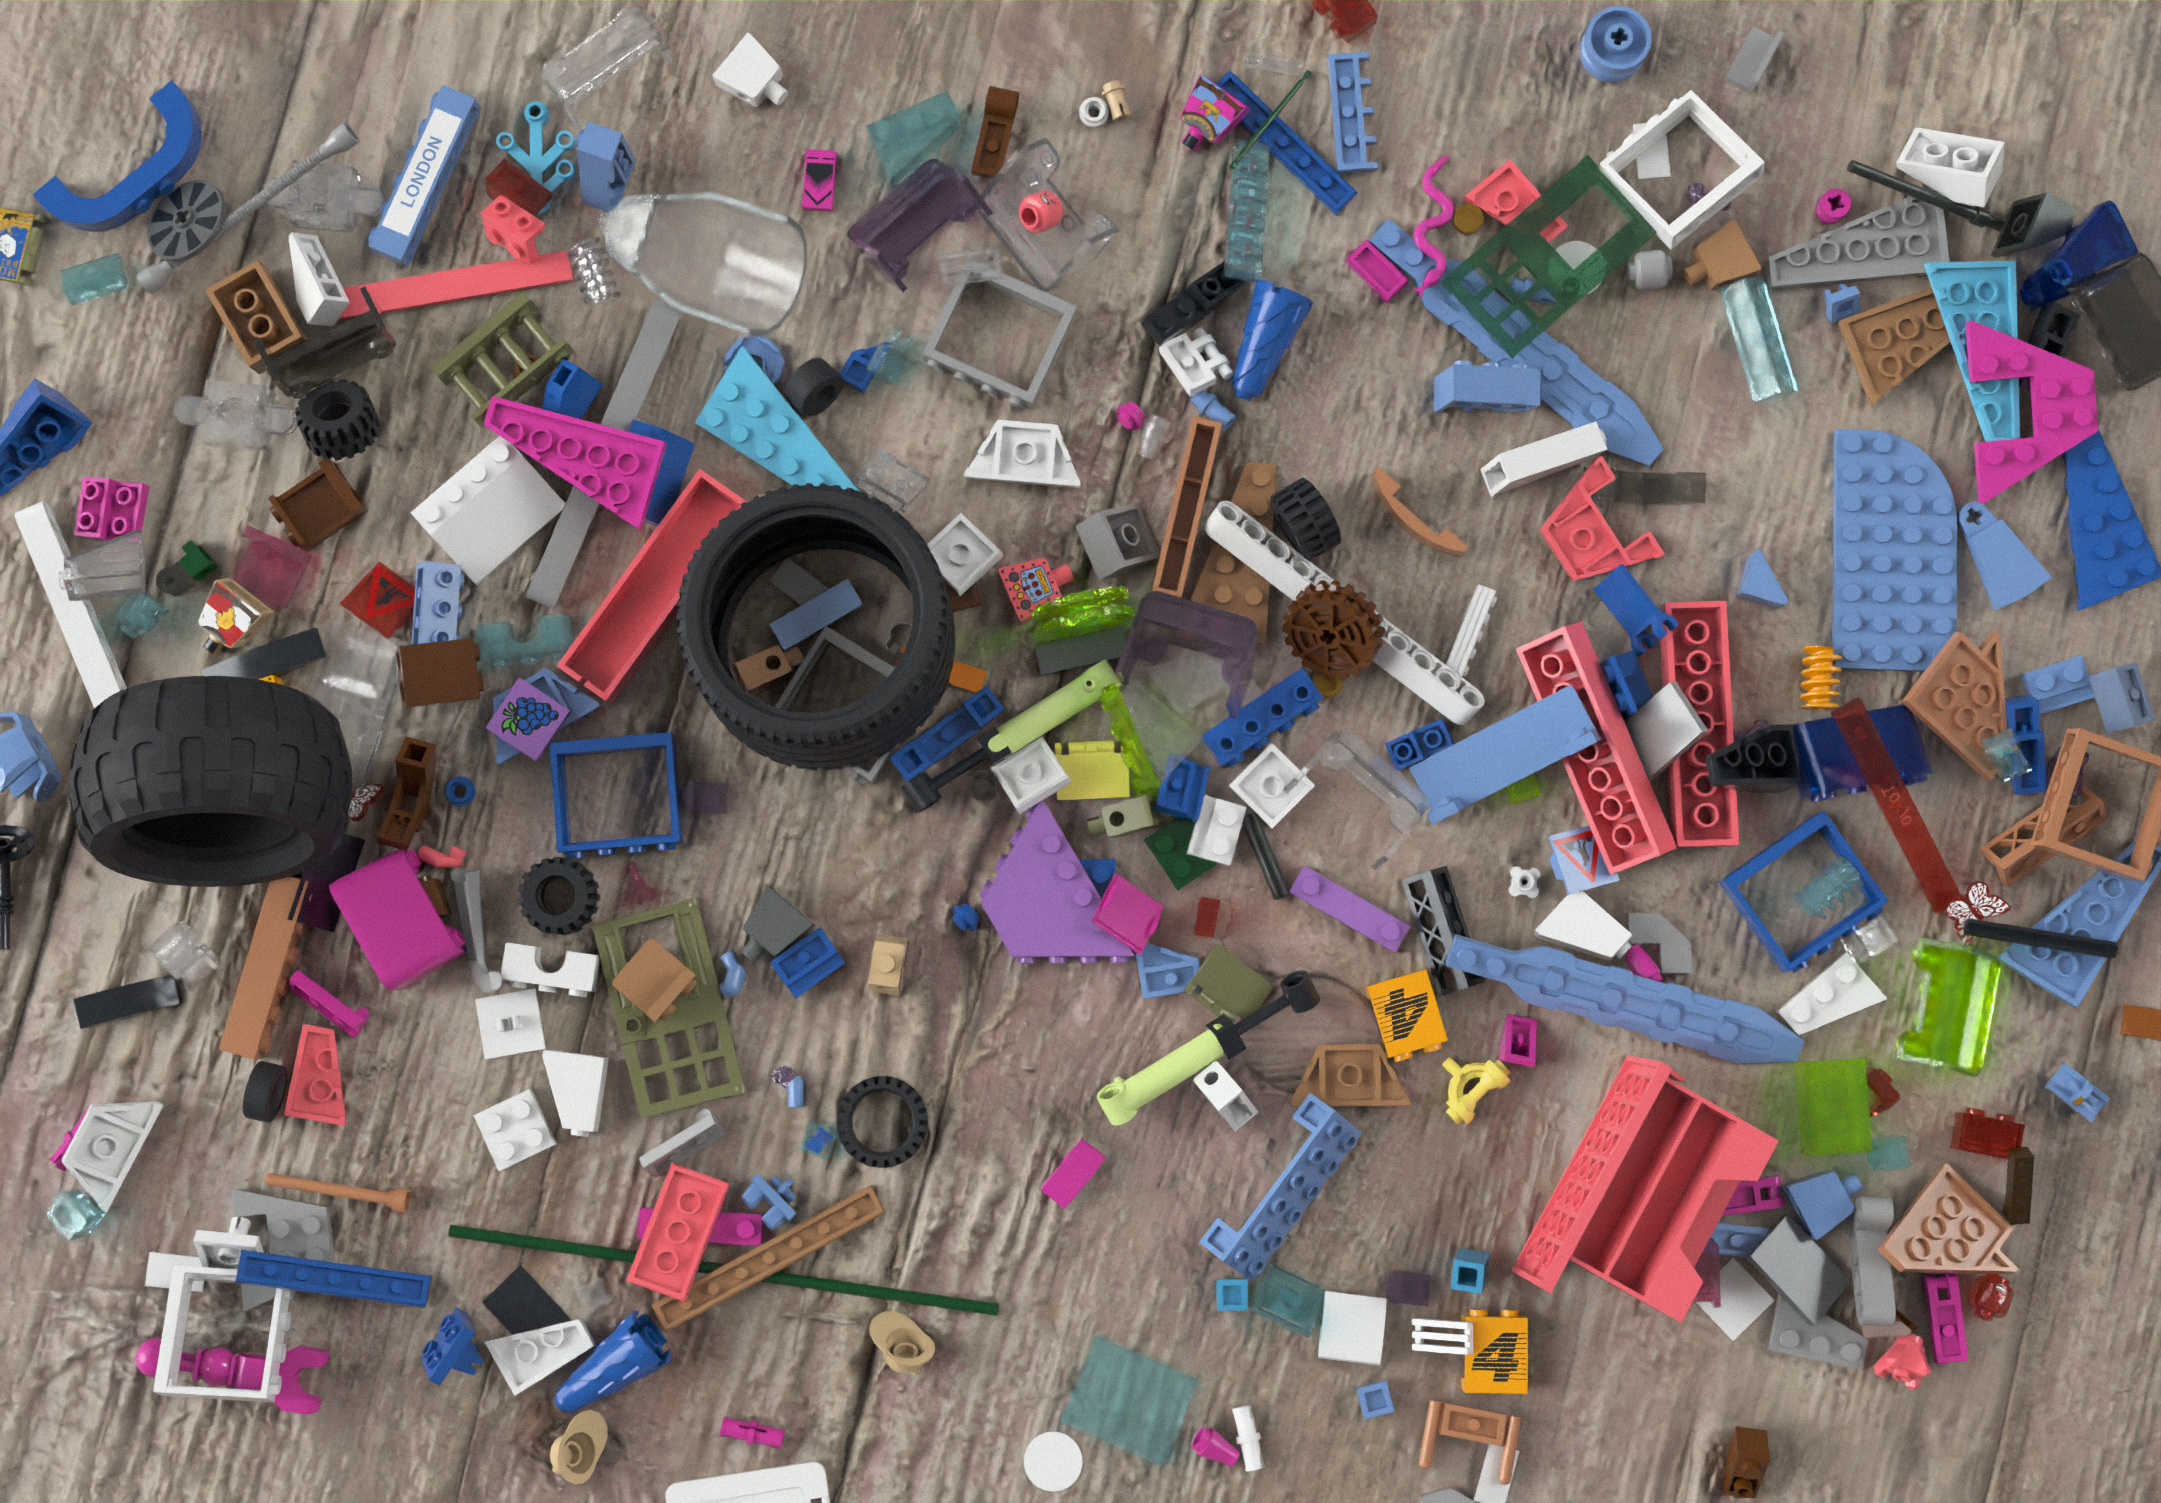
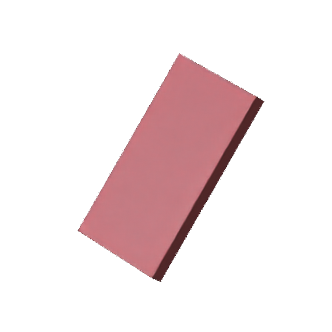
M671 1163L626 1281L686 1302L730 1183Z

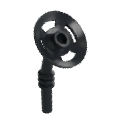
M0 825V836L14 837L12 840L5 837L0 838V950H10V915L14 914V911L10 910V908L14 907V904L10 903L14 901L10 891V862L27 856L33 850L35 842L33 835L24 828ZM25 842L26 848L22 852V843Z

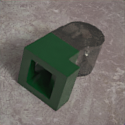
M192 540L181 547L186 553L185 556L172 567L164 568L157 574L156 585L162 592L173 596H182L218 567L204 548Z

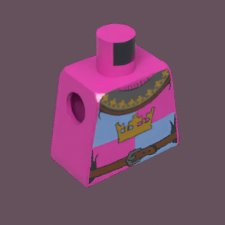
M1200 74L1180 116V120L1191 127L1181 142L1194 152L1197 151L1205 138L1218 145L1251 109L1209 78Z

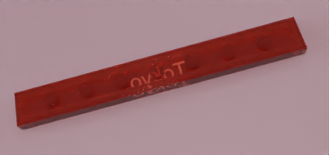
M1857 697L1831 711L1830 713L1931 909L1938 913L1951 906V903L1954 902L1955 904L1956 901L1962 900L1963 898L1862 700Z

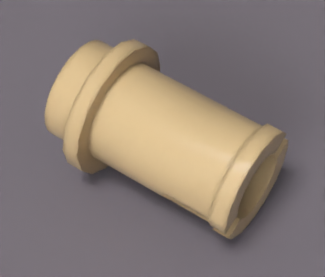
M1119 80L1103 85L1104 91L1102 96L1107 99L1112 120L1119 121V117L1123 120L1131 116L1123 90H1125L1124 85H1121Z

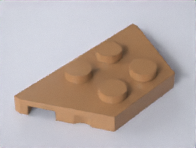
M1318 1044L1290 1101L1291 1107H1300L1308 1094L1311 1093L1328 1106H1410V1100L1400 1085L1398 1077L1391 1067L1381 1044Z

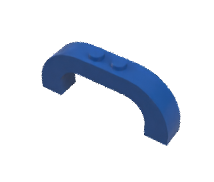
M172 80L151 96L149 100L162 114L166 123L165 141L153 156L103 196L92 199L78 197L56 175L32 195L57 219L75 229L99 232L111 230L127 223L136 215L148 211L152 202L159 196L171 192L175 187V183L194 164L200 150L202 138L201 123L194 105Z

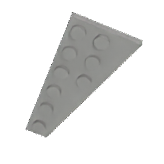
M1932 188L1927 189V190H1930V191L1935 192V193H1937V194H1940V193H1938L1937 191L1933 190ZM1908 196L1904 200L1890 206H1885L1848 222L1844 226L1825 232L1814 239L1772 255L1766 260L1769 289L1927 275L1924 264L1950 262L1944 209Z

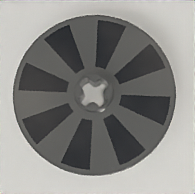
M193 180L183 183L169 192L156 206L149 221L147 238L152 251L166 261L180 262L198 255L207 248L217 236L225 218L226 205L221 191L207 181Z

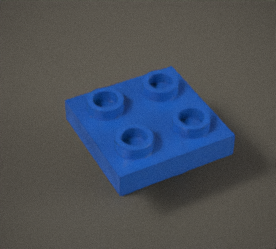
M456 1307L452 1314H447L439 1326L440 1332L434 1341H428L421 1354V1360L428 1379L439 1386L451 1368L475 1375L476 1369L471 1364L473 1362L477 1364L483 1363L482 1357L478 1354V1347L470 1341L475 1334L471 1321L466 1312Z

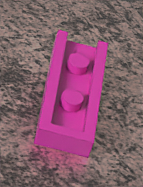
M297 970L290 978L289 990L352 1038H355L368 1022V1009L361 1007L354 1012L301 971Z

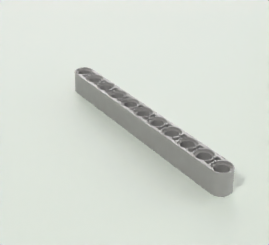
M657 298L654 299L600 425L629 432L632 421L637 418L683 310ZM573 486L525 596L552 609L556 605L599 505L597 501Z

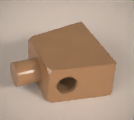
M1734 219L1693 250L1691 258L1694 264L1683 269L1682 272L1689 285L1704 280L1708 289L1712 291L1751 279L1762 268Z

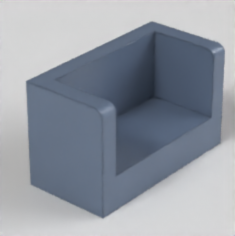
M2137 662L2088 676L2107 734L2155 720Z

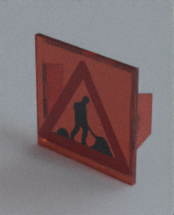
M379 561L340 602V605L388 640L412 617L415 587Z

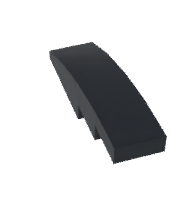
M312 628L223 660L202 669L201 673L202 676H232L261 679L270 675L281 677L327 656L318 628Z

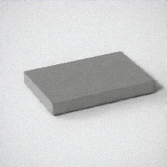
M1676 681L1669 682L1625 722L1649 782L1655 779L1708 732Z

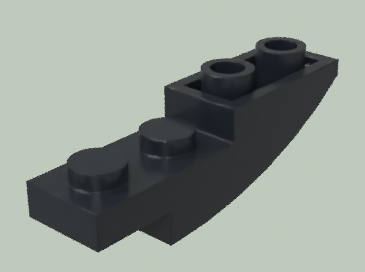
M1228 258L1192 282L1184 292L1145 317L1141 325L1157 344L1162 346L1173 337L1182 335L1244 286L1250 278L1245 272L1229 270Z

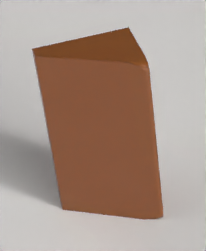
M2124 1004L2120 1035L2161 1041V1010Z

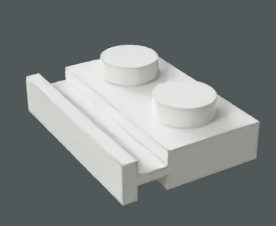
M1204 795L1200 816L1197 823H1195L1187 854L1230 866L1247 807Z

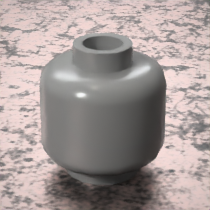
M1660 249L1636 252L1633 262L1627 264L1628 280H1634L1635 286L1639 290L1664 288L1667 281L1672 280L1671 256H1666L1665 252Z

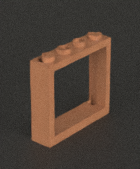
M2082 728L2067 729L2030 845L2128 880L2145 881L2146 876L2149 875L2152 869L2153 862L2151 859L2155 847L2161 841V757ZM2088 744L2159 768L2129 866L2057 841Z

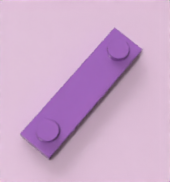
M1305 865L1289 890V893L1393 953H1396L1410 928L1406 923Z

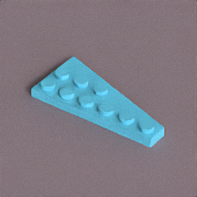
M2016 261L1937 262L1924 264L1985 442L2019 439V378L1969 382L1965 327L1966 321H1974L2018 339Z
M741 346L695 423L791 485L799 484L801 486L806 485V483H812L814 486H819L820 483H825L831 486L840 485L845 490L847 487L853 488L855 491L860 492L784 395L768 378L764 370L752 358L748 350Z

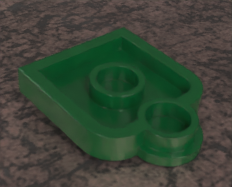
M1186 817L1184 819L1175 818L1143 840L1177 891L1218 864L1187 854L1195 822H1192L1193 819Z

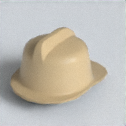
M885 1311L877 1314L872 1319L869 1327L870 1337L885 1354L888 1366L899 1373H910L913 1376L918 1375L921 1367L933 1357L935 1352L934 1342L913 1320L905 1314L896 1311Z
M586 1410L577 1414L568 1425L565 1433L558 1437L551 1446L550 1460L553 1466L552 1471L560 1474L571 1484H582L591 1477L608 1438V1427L600 1413Z

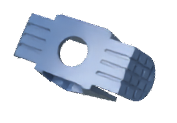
M17 712L0 713V722L16 723L18 726L0 734V793L9 788L12 796L19 798L37 782L33 791L34 799L39 802L48 800L56 790L62 776L42 735L37 731L30 717Z

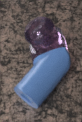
M783 1065L775 1068L772 1072V1079L775 1083H779L788 1090V1107H804L803 1078L788 1066Z

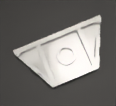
M997 420L986 441L983 442L977 452L978 454L964 474L965 479L1080 488L1079 477L1076 474L1058 425Z
M161 1102L91 1104L62 1158V1163L78 1179L80 1185L93 1197L102 1211L107 1212L163 1107Z

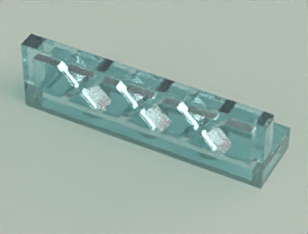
M1764 277L1743 278L1721 288V296L1753 402H1762L1776 395L1792 394L1798 391ZM1754 286H1755V288H1756V291H1757V294H1758V298H1757L1756 295H1755L1754 288H1753ZM1779 374L1783 377L1785 386H1783Z

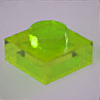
M1534 773L1505 787L1510 804L1541 795Z

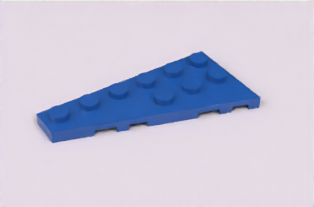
M2098 428L2096 433L2062 454V460L2065 461L2066 469L2065 490L2068 491L2069 499L2067 510L2071 551L2074 554L2076 569L2074 580L2075 584H2077L2079 599L2077 600V611L2161 577L2160 564Z

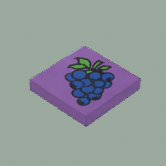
M519 677L486 726V729L538 762L572 711Z

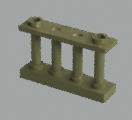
M524 291L430 368L446 386L450 382H455L478 409L470 416L482 429L485 427L483 424L491 399L486 401L465 377L464 371L473 363H478L499 387L500 391L494 395L495 397L515 402L558 367L562 359L569 361L570 355L575 352L564 338L556 344L535 320L533 315L538 308ZM524 324L547 351L534 363L510 337L511 332L519 325ZM501 343L524 370L511 382L508 381L487 356V351L496 344Z

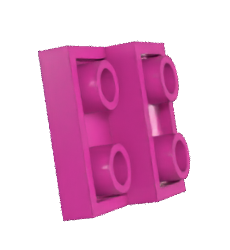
M83 476L74 536L140 545L149 486L143 483L120 482L108 478Z

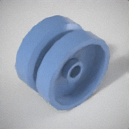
M1612 6L1601 10L1592 18L1580 42L1579 57L1584 69L1593 78L1602 82L1618 83L1629 79L1639 70L1651 47L1652 33L1647 20L1638 11L1626 6Z

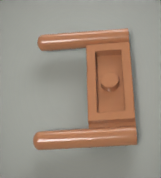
M1430 1399L1419 1466L1422 1469H1429L1431 1467L1437 1433L1504 1446L1498 1480L1501 1484L1507 1485L1511 1482L1522 1417Z

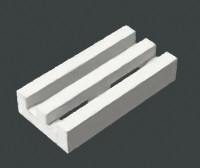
M1426 1318L1412 1319V1325H1415V1331H1412V1338H1415L1412 1350L1465 1355L1473 1354V1322ZM1424 1326L1465 1329V1335L1424 1332ZM1424 1339L1465 1342V1347L1426 1344Z

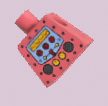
M1046 558L998 569L999 576L1021 626L1062 601L1059 586L1074 580L1068 564L1051 570Z

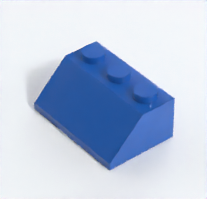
M633 419L629 432L661 440L667 444L644 520L646 523L658 526L678 499L695 443L663 428Z

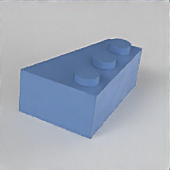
M1456 361L1452 366L1434 377V413H1444V409L1447 407H1463V412H1472V408L1491 409V412H1530L1540 406V369H1530V365L1515 364L1512 365V368L1501 367V363L1497 362L1484 363L1483 366H1473L1471 361Z

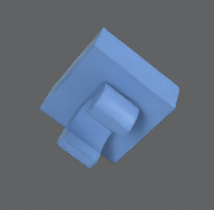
M1840 284L1839 291L1831 293L1829 289L1825 290L1826 317L1831 324L1859 314L1860 292L1855 285L1848 288L1845 284Z

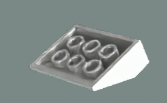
M499 436L416 507L411 514L457 565H461V569L476 585H479L562 513L566 503L514 445Z

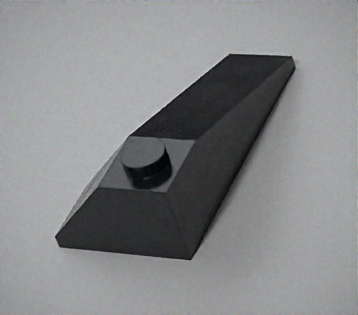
M1794 724L1766 726L1705 756L1711 787L1753 793H1780L1806 784Z

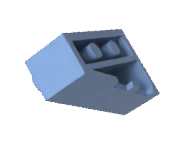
M587 121L585 129L579 131L576 139L582 204L616 215L636 159L622 133Z

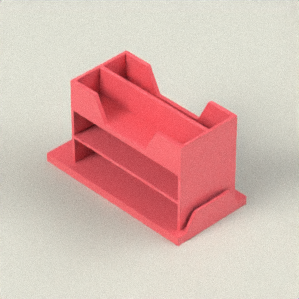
M1627 1055L1511 1271L1552 1293L1568 1261L1653 1309L1682 1323L1703 1284L1702 1279L1694 1269L1699 1257L1740 1181H1758L1779 1141L1675 1082H1684L1686 1078L1673 1071V1068L1667 1064Z

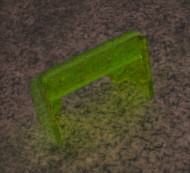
M1919 937L1918 943L1913 949L1912 959L1919 970L1926 972L1925 979L1921 982L1919 988L1920 1006L1914 1015L1915 1032L1907 1030L1896 1040V1059L1918 1066L1977 1077L1981 1072L2000 974L1999 959L1997 956L1966 944Z

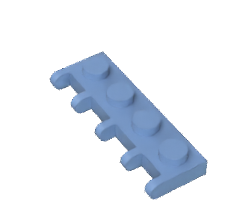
M1369 52L1328 54L1337 173L1379 170V163L1367 162L1366 146L1376 144L1377 138L1376 136H1365L1364 117L1374 115V107H1363L1361 88L1372 86V79L1360 78L1359 62L1370 60Z

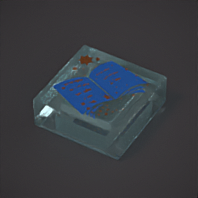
M809 1120L799 1150L829 1159L838 1133L837 1129Z

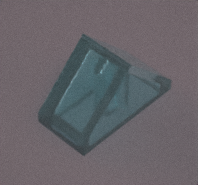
M2012 727L1983 739L1985 754L2002 782L2032 771Z

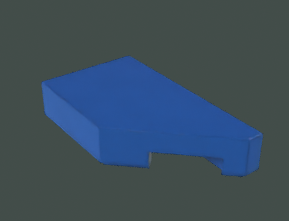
M883 342L877 346L851 352L840 372L843 383L865 394L891 347L890 343Z

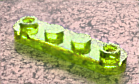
M1115 683L1105 686L1101 689L1102 695L1099 696V702L1106 713L1109 712L1113 722L1110 724L1111 732L1117 741L1120 740L1124 750L1121 752L1123 762L1127 768H1131L1135 779H1132L1133 787L1139 796L1149 795L1154 797L1158 795L1159 787L1124 698Z

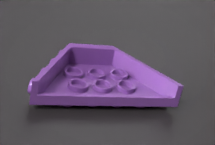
M1044 800L1040 801L1027 810L1025 817L1029 819L1024 829L1017 828L1009 842L1014 845L1008 856L1003 853L994 868L999 873L993 882L988 880L980 892L979 896L984 898L981 905L1010 955L1018 957V963H1037V957H1049V963H1067V957H1079V963H1098V957H1110V963H1128V957H1134L1131 949L1091 922L1102 899Z

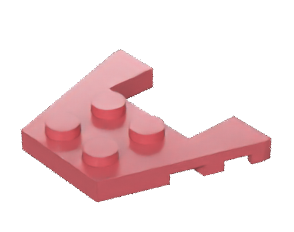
M1597 456L1539 530L1572 581L1611 571L1622 563L1624 566L1633 565L1641 561L1661 557L1665 554L1650 531L1645 532L1622 547L1590 497L1616 479L1602 456Z

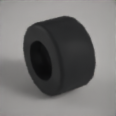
M813 358L803 363L790 376L785 387L786 398L802 414L815 416L826 410L837 399L843 386L842 376L822 358Z

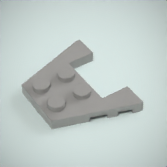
M242 1189L231 1190L234 1217L266 1214L270 1254L335 1263L330 1208L328 1206L293 1199L289 1200ZM241 1283L243 1310H251L274 1299L276 1288Z

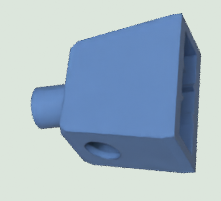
M1825 1170L1781 1185L1804 1231L1813 1240L1820 1239L1855 1211V1207L1849 1196L1863 1190L1861 1182L1854 1173L1839 1180L1837 1174L1831 1170Z

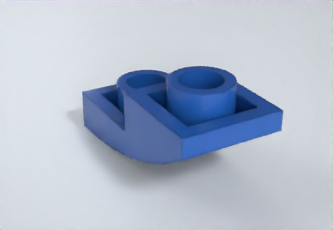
M1444 718L1384 744L1396 771H1399L1454 745L1455 742Z

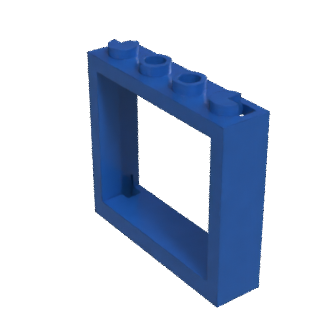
M668 732L550 743L558 853L566 854V859L584 858V852L596 851L597 856L615 855V849H627L628 854L646 852L645 847L657 846L658 851L675 850L676 844H684L676 735ZM665 748L672 834L571 843L565 757Z
M1825 811L1815 813L1718 881L1782 972L1792 970L1795 973L1801 968L1806 967L1809 964L1807 961L1809 957L1815 953L1820 956L1834 947L1833 940L1839 936L1846 938L1859 929L1856 924L1865 918L1868 921L1876 918L1883 911L1881 907L1889 902ZM1818 830L1868 901L1786 957L1737 886Z

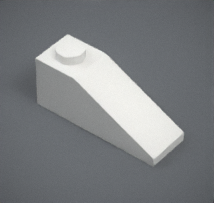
M291 232L289 244L297 303L307 324L334 326L350 303L318 237L316 235Z

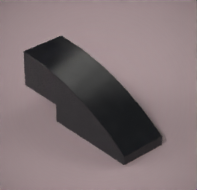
M2044 302L2033 326L2028 344L2065 358L2072 344L2068 339L2080 315L2056 303ZM2030 377L2019 378V387L2031 393Z
M174 974L135 982L73 999L80 1029H89L182 1004Z

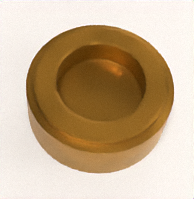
M1472 203L1460 205L1453 215L1452 222L1454 228L1463 235L1476 233L1483 223V212L1477 205Z
M1321 672L1320 675L1315 674L1312 681L1323 696V699L1336 697L1343 687V679L1340 675H1336L1334 679L1327 677L1326 673Z

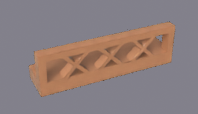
M2080 781L2075 783L2071 798L2080 793L2087 801L2081 805H2068L2057 840L2068 845L2073 844L2107 820L2103 801ZM2042 806L1980 848L1981 854L1997 868L2000 881L2007 887H2010L2056 855L2031 846L2032 838L2019 839V834L2024 830H2035ZM1999 847H2012L2011 852L2001 859L1993 853Z

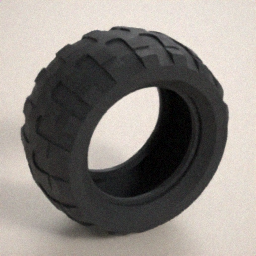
M188 676L168 678L138 684L109 696L88 713L84 724L80 728L78 743L75 744L69 766L70 806L75 826L78 828L80 844L99 863L119 874L148 882L192 887H227L264 883L307 871L323 862L340 845L352 800V765L338 719L318 700L304 692L278 683L243 677Z

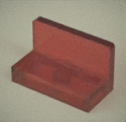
M505 158L485 178L487 195L491 199L495 200L498 196L503 195L535 217L552 199V192Z

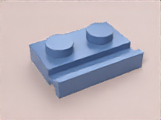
M2082 655L2021 674L2027 695H2031L2039 700V715L2095 697Z

